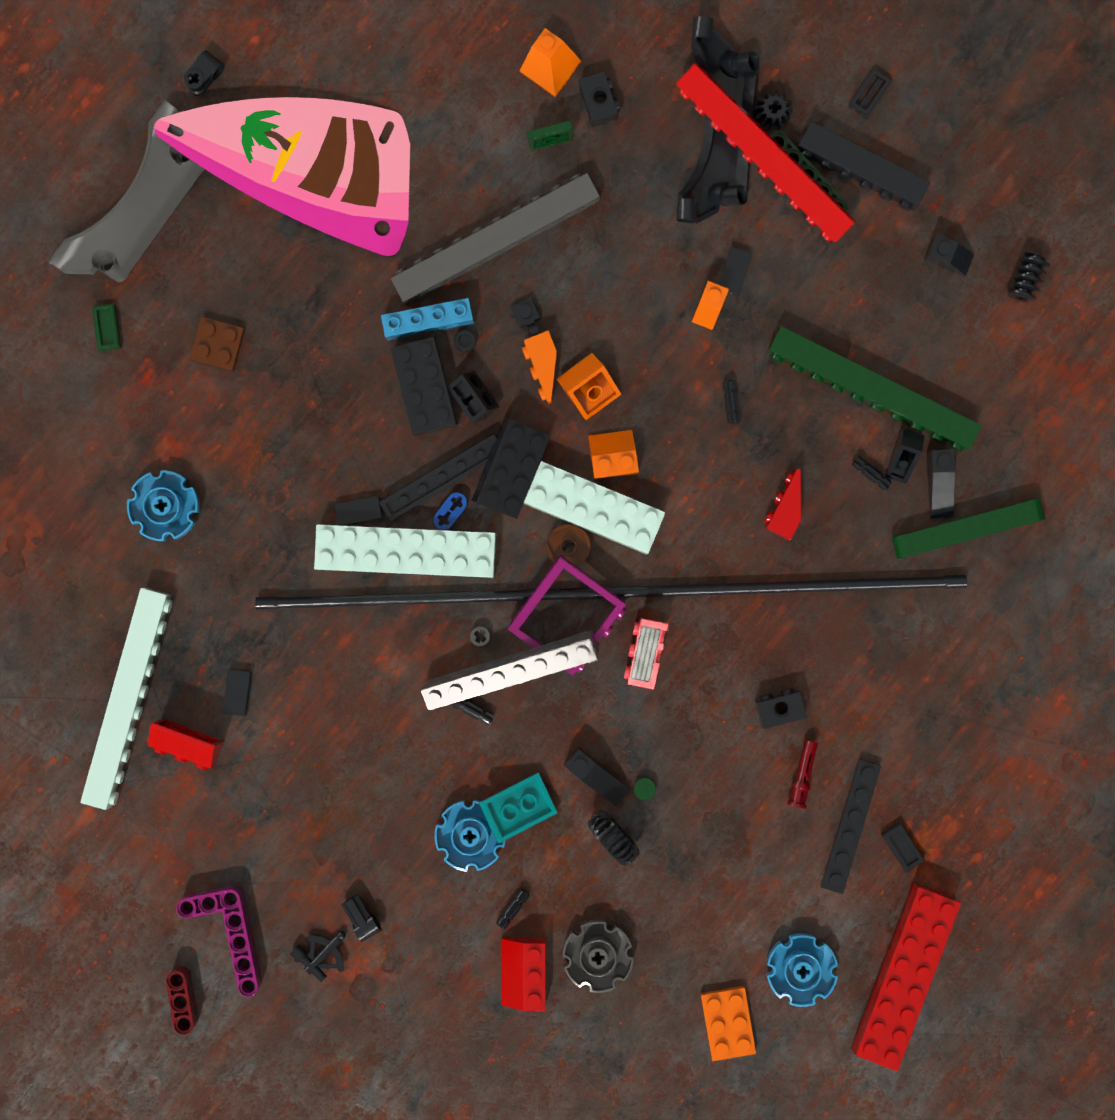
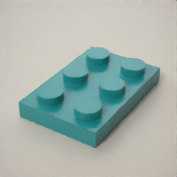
M539 773L479 802L497 843H501L557 814Z

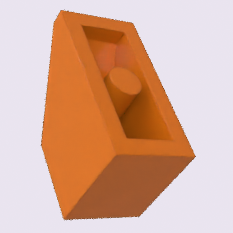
M708 280L692 322L713 330L729 288Z

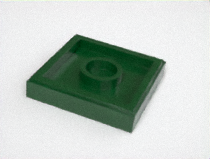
M571 121L528 131L529 149L533 151L572 141L573 128Z

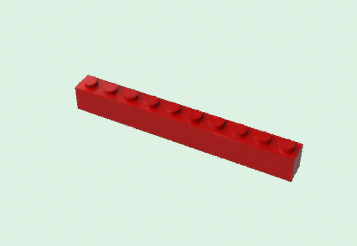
M694 63L676 83L680 88L678 92L686 100L691 99L696 104L694 108L702 116L706 114L711 119L710 124L717 131L720 132L722 130L727 135L726 140L733 147L738 146L743 151L741 155L749 163L754 162L759 167L757 171L765 179L769 177L775 183L773 187L780 194L783 195L785 193L790 198L789 203L796 210L801 209L806 214L805 219L812 226L817 225L822 230L821 235L828 242H838L857 222L699 64Z

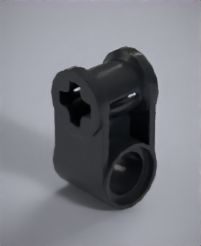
M203 51L184 75V82L188 90L194 95L205 93L214 80L222 74L225 65L209 51Z

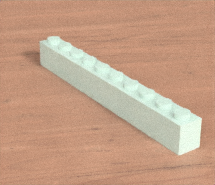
M140 588L80 803L107 810L112 805H115L118 800L119 793L116 791L118 784L122 783L125 771H122L124 762L127 763L130 757L131 750L128 749L130 741H133L136 736L137 729L134 727L136 720H139L142 714L143 707H140L142 698L145 699L148 693L149 686L146 685L147 680L154 672L155 665L152 663L154 656H157L161 644L158 643L160 634L163 635L166 629L167 622L164 621L166 613H169L172 608L171 594L149 588Z

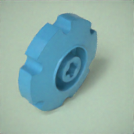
M161 470L158 477L154 473H148L135 482L131 488L135 496L133 499L127 500V513L133 525L140 524L141 530L139 533L155 541H167L169 535L173 539H179L194 527L196 522L192 519V515L200 512V499L194 487H186L187 478L172 471ZM163 502L167 503V507L164 510L160 509V505H163Z
M474 799L472 805H466L464 800L455 802L442 813L441 816L445 822L442 824L437 823L436 848L438 851L443 850L446 852L444 861L457 870L466 872L471 865L475 866L477 871L489 867L499 858V853H497L496 849L498 847L503 848L506 840L497 843L479 805L481 800ZM469 830L472 831V834H476L473 840H469V837L465 836Z
M808 933L790 934L787 943L778 941L770 950L766 963L772 967V970L766 973L767 980L771 989L779 998L788 996L790 1005L798 1007L815 1005L816 997L821 996L823 999H826L833 991L838 977L835 973H832V970L838 966L833 951L824 941L816 944L815 936ZM801 966H804L806 969L800 974L798 970H801Z

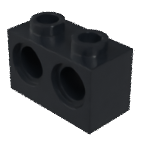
M475 371L460 375L447 387L472 423L486 419L500 407Z

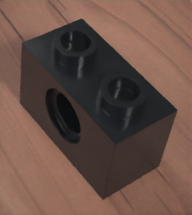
M603 71L579 79V89L592 128L617 120L620 106L617 98L613 99L611 91L614 89L610 77L606 78ZM597 95H603L606 101L597 103L594 98Z
M794 688L782 690L781 695L774 697L772 693L759 696L760 700L755 701L763 729L807 718L801 692L798 690L794 691ZM780 701L784 702L786 705L785 711L783 713H776L775 705Z

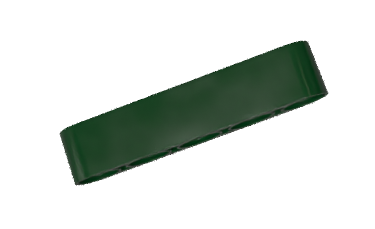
M774 132L770 135L774 140L779 141L782 144V148L791 157L795 158L797 163L846 211L848 210L845 200L785 134Z

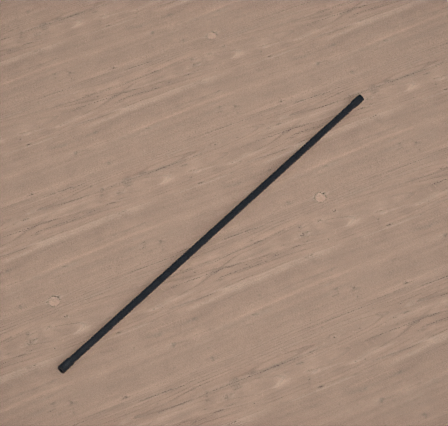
M946 575L943 577L606 588L620 598L918 588L953 589L966 588L967 577L966 575ZM592 588L548 589L541 600L603 599L604 597ZM534 590L286 598L256 597L255 607L257 611L288 608L527 601Z

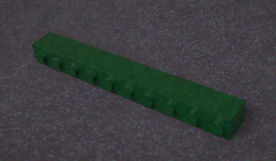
M782 326L778 329L767 351L771 355L770 358L775 362L782 364L784 361L791 365L790 368L798 373L804 371L811 375L810 378L818 383L824 381L830 384V388L836 392L842 393L844 391L849 393L852 400L859 403L865 401L871 404V409L879 413L885 411L891 414V419L900 423L905 421L911 424V429L931 434L930 438L935 441L942 442L944 440L950 443V448L958 452L971 449L982 425Z

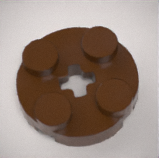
M566 524L555 528L547 539L546 551L553 563L561 554L578 567L587 559L591 545L589 537L584 530L577 526ZM566 540H568L569 543L574 542L575 546L572 548L573 552L569 553L567 550H562V547L565 546L564 542Z

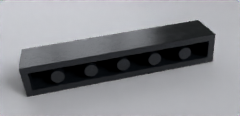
M813 122L810 123L797 148L807 160L813 159L819 162L822 168L829 171L833 169L839 172V176L848 181L852 179L858 182L861 188L868 191L872 189L878 192L882 199L887 201L893 200L899 203L898 206L907 211H915L931 183Z

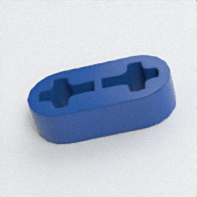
M461 493L451 494L435 514V526L441 530L450 529L466 509L468 504L467 498ZM461 497L463 506L461 508L457 506L454 511H451L450 509L454 505L452 499ZM449 511L451 515L447 520L450 523L440 526L439 516H445Z

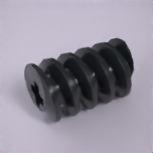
M1024 252L1026 257L1021 259L1022 266H1019L1017 269L1019 274L1014 276L1016 282L1010 285L1012 290H1009L1007 294L1014 300L1021 302L1036 300L1037 297L1032 294V291H1040L1035 284H1042L1043 280L1039 278V275L1047 274L1042 267H1050V263L1045 261V258L1032 252Z

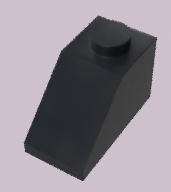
M937 235L932 239L924 260L965 277L974 255L960 243Z
M903 428L895 444L885 474L887 478L907 483L923 452L925 435Z

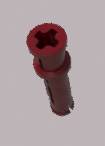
M804 740L796 781L793 780L791 783L793 789L791 798L787 801L788 805L803 809L807 808L805 803L808 791L811 790L809 780L819 744L817 742Z

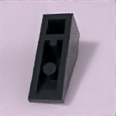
M954 449L926 452L930 519L953 517L956 473Z
M579 746L564 763V767L615 806L630 790V788Z

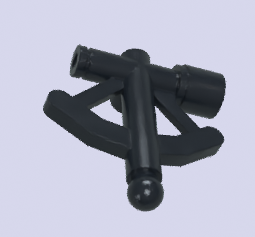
M339 931L337 936H334L330 941L325 937L309 935L307 939L311 942L310 953L308 954L298 945L290 955L296 963L299 962L305 966L304 970L308 974L312 973L322 982L327 975L321 969L337 968L339 972L344 971L342 954L337 946L342 942L341 940L345 939L346 933ZM315 943L324 945L325 947L314 957ZM332 952L336 964H321Z

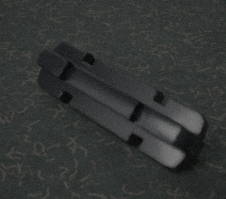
M735 380L723 382V391H726L724 398L726 412H729L727 415L729 424L741 421L740 413L737 412L739 410L737 392H735V389H737Z
M861 456L853 461L852 466L857 470H861L865 477L874 484L877 483V486L882 490H887L892 484L889 478L883 477L880 471L870 463L867 464L866 460Z
M462 700L452 703L454 708L462 709L463 713L477 721L480 719L481 723L487 726L491 724L494 718L492 713L489 711L484 712L483 708L469 700L468 702Z
M522 888L519 889L516 893V898L511 900L503 911V915H500L497 919L496 924L502 929L508 927L510 920H513L522 908V903H525L529 898V893Z

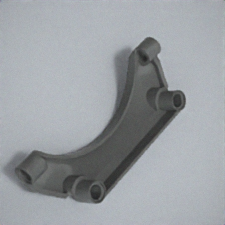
M164 100L148 122V140L141 166L132 184L120 201L93 226L64 239L48 261L50 264L66 274L94 275L99 269L118 283L128 277L130 271L196 179L205 170L160 139L154 131V125L158 119L180 112L176 107ZM171 123L167 132L181 137L184 133L181 128Z

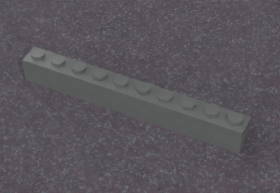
M581 173L570 178V182L566 185L558 184L550 189L551 193L545 196L540 194L530 200L531 203L525 207L523 205L515 207L511 210L512 214L506 217L501 215L491 221L492 224L485 228L484 226L476 228L472 231L471 236L464 238V236L459 237L452 242V246L446 249L441 247L435 250L430 258H420L413 263V267L407 270L402 268L396 271L394 277L390 279L403 303L407 305L599 202L600 196L587 173L584 175Z

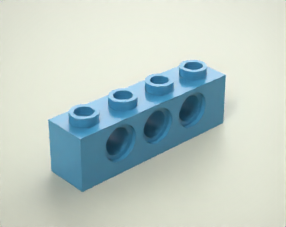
M469 298L381 315L385 338L388 341L474 324Z

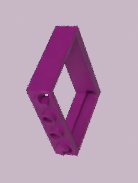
M560 554L510 622L508 630L533 648L543 645L520 627L561 571L565 569L615 605L594 634L599 648V640L602 636L606 638L613 629L611 624L616 618L619 620L625 613V600ZM587 663L564 670L573 676L576 671L580 673Z

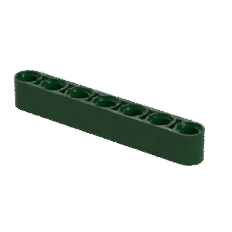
M1036 498L892 537V542L897 559L1035 523L1046 518L1041 499Z

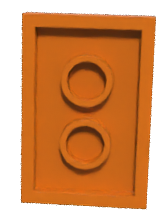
M740 986L700 993L712 1061L756 1054L745 987Z

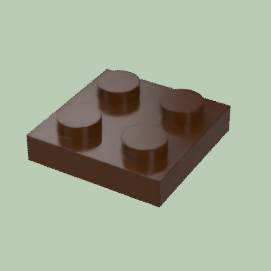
M201 317L190 360L234 372L245 329Z

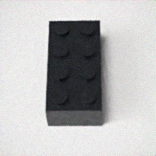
M434 337L390 348L412 434L416 437L458 426Z
M504 418L471 501L517 519L550 436L512 419Z

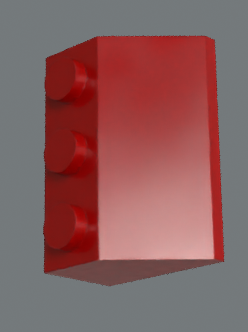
M165 719L151 723L148 746L153 747L154 752L166 755V753L175 755L174 759L185 763L187 760L194 762L195 767L203 770L216 766L224 741Z
M501 938L502 1006L521 1011H545L546 938Z

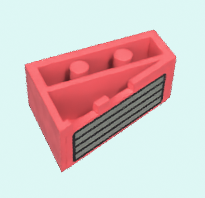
M640 618L639 622H635L632 635H636L635 644H630L628 656L632 657L631 665H626L624 678L628 679L627 684L654 689L661 651H663L665 631L668 628L667 623Z

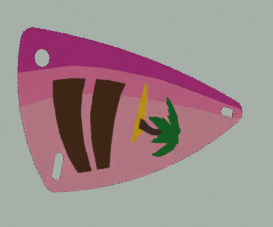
M283 97L248 99L208 105L162 117L156 121L154 131L160 139L213 175L265 205L319 231L384 256H392L399 251L408 227L410 142L403 118L399 113L347 101ZM391 121L394 123L393 131L387 143L382 144L379 141V137L385 124ZM170 123L183 130L184 133L181 137L167 132ZM378 221H386L389 224L390 231L387 235L380 236L375 232L374 227Z

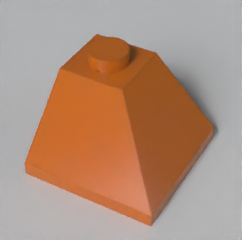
M545 28L532 45L520 69V73L556 98L581 63V60L563 40Z

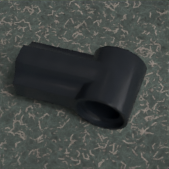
M359 894L354 895L341 904L353 924L354 933L361 942L382 931L374 914H370Z

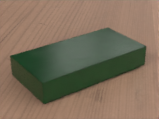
M116 305L93 306L92 313L98 351L121 349Z

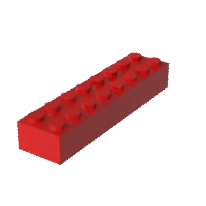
M913 883L851 1047L855 1056L898 1072L961 903L956 898Z

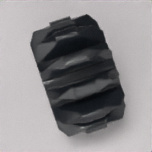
M775 90L773 96L766 92L764 98L759 97L757 101L759 105L755 107V111L759 113L756 116L757 120L764 119L762 127L769 123L770 130H773L775 124L782 128L783 122L788 123L790 121L788 115L793 113V109L789 108L792 102L791 100L784 101L785 93L778 97V91ZM771 107H776V114L771 113Z

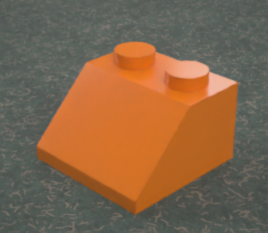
M593 353L556 379L585 420H588L622 395L604 365Z
M632 430L588 436L594 480L639 473Z

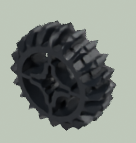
M600 810L588 821L590 831L608 853L621 865L627 866L640 854L637 845L606 811Z

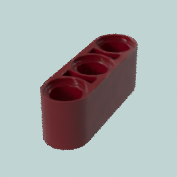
M178 966L168 974L166 985L174 1030L180 1035H187L197 1025L198 1014L190 970L187 967ZM174 974L181 975L183 978V982H177L174 978ZM178 996H183L187 1004H180ZM181 1018L188 1019L190 1026H184Z

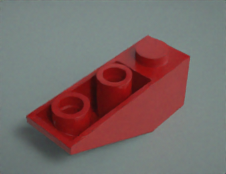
M798 468L794 472L790 471L784 481L787 486L783 492L779 491L774 500V503L777 504L774 511H769L764 520V523L767 524L764 529L788 541L792 539L801 521V470Z

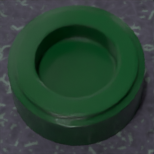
M647 777L639 778L633 787L636 797L641 800L651 799L656 792L654 782Z

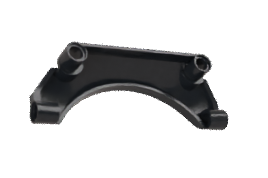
M706 16L693 18L691 49L696 63L754 119L757 73L759 68L757 53L754 51L744 53L733 51V46L713 26L712 18ZM706 114L704 139L698 163L689 181L678 193L676 221L682 223L697 224L718 213L720 205H744L748 199L750 163L741 155L743 151L738 146L733 147L726 140L727 135L722 130L719 132L710 124L711 119Z

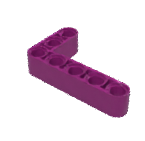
M228 886L185 896L176 906V911L182 918L222 912L238 991L244 997L254 996L261 987L262 979L243 890L239 886ZM230 892L234 893L237 901H229L227 894ZM206 897L214 899V907L207 905ZM186 901L193 905V911L185 909L184 903ZM233 914L240 916L241 924L233 922ZM236 937H243L246 941V945H239L236 941ZM241 959H248L250 967H244L241 964ZM245 981H252L255 985V988H247L245 985Z

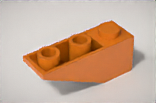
M549 331L524 340L525 346L521 348L526 360L531 359L533 364L530 371L534 381L538 379L541 388H538L542 401L547 400L549 405L552 403L557 351Z

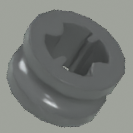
M476 627L471 631L470 639L474 645L484 646L489 642L490 634L486 628ZM480 630H483L486 640L484 642L480 640V643L475 641L476 636L474 633L476 631L480 633Z

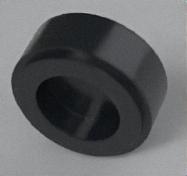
M469 330L459 331L454 338L455 347L463 353L471 352L476 347L475 335Z

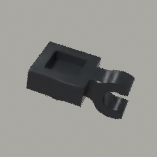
M531 298L511 306L520 328L526 326L531 337L540 334L535 324V321L540 320V317Z

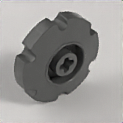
M593 919L581 923L582 930L580 932L571 931L563 946L562 956L569 960L568 963L564 964L567 976L579 988L584 984L589 985L590 992L604 993L615 989V981L622 980L624 982L629 976L634 962L633 955L627 953L628 949L632 948V943L626 932L618 925H614L612 928L607 927L606 920ZM595 952H600V955H602L600 960H596Z

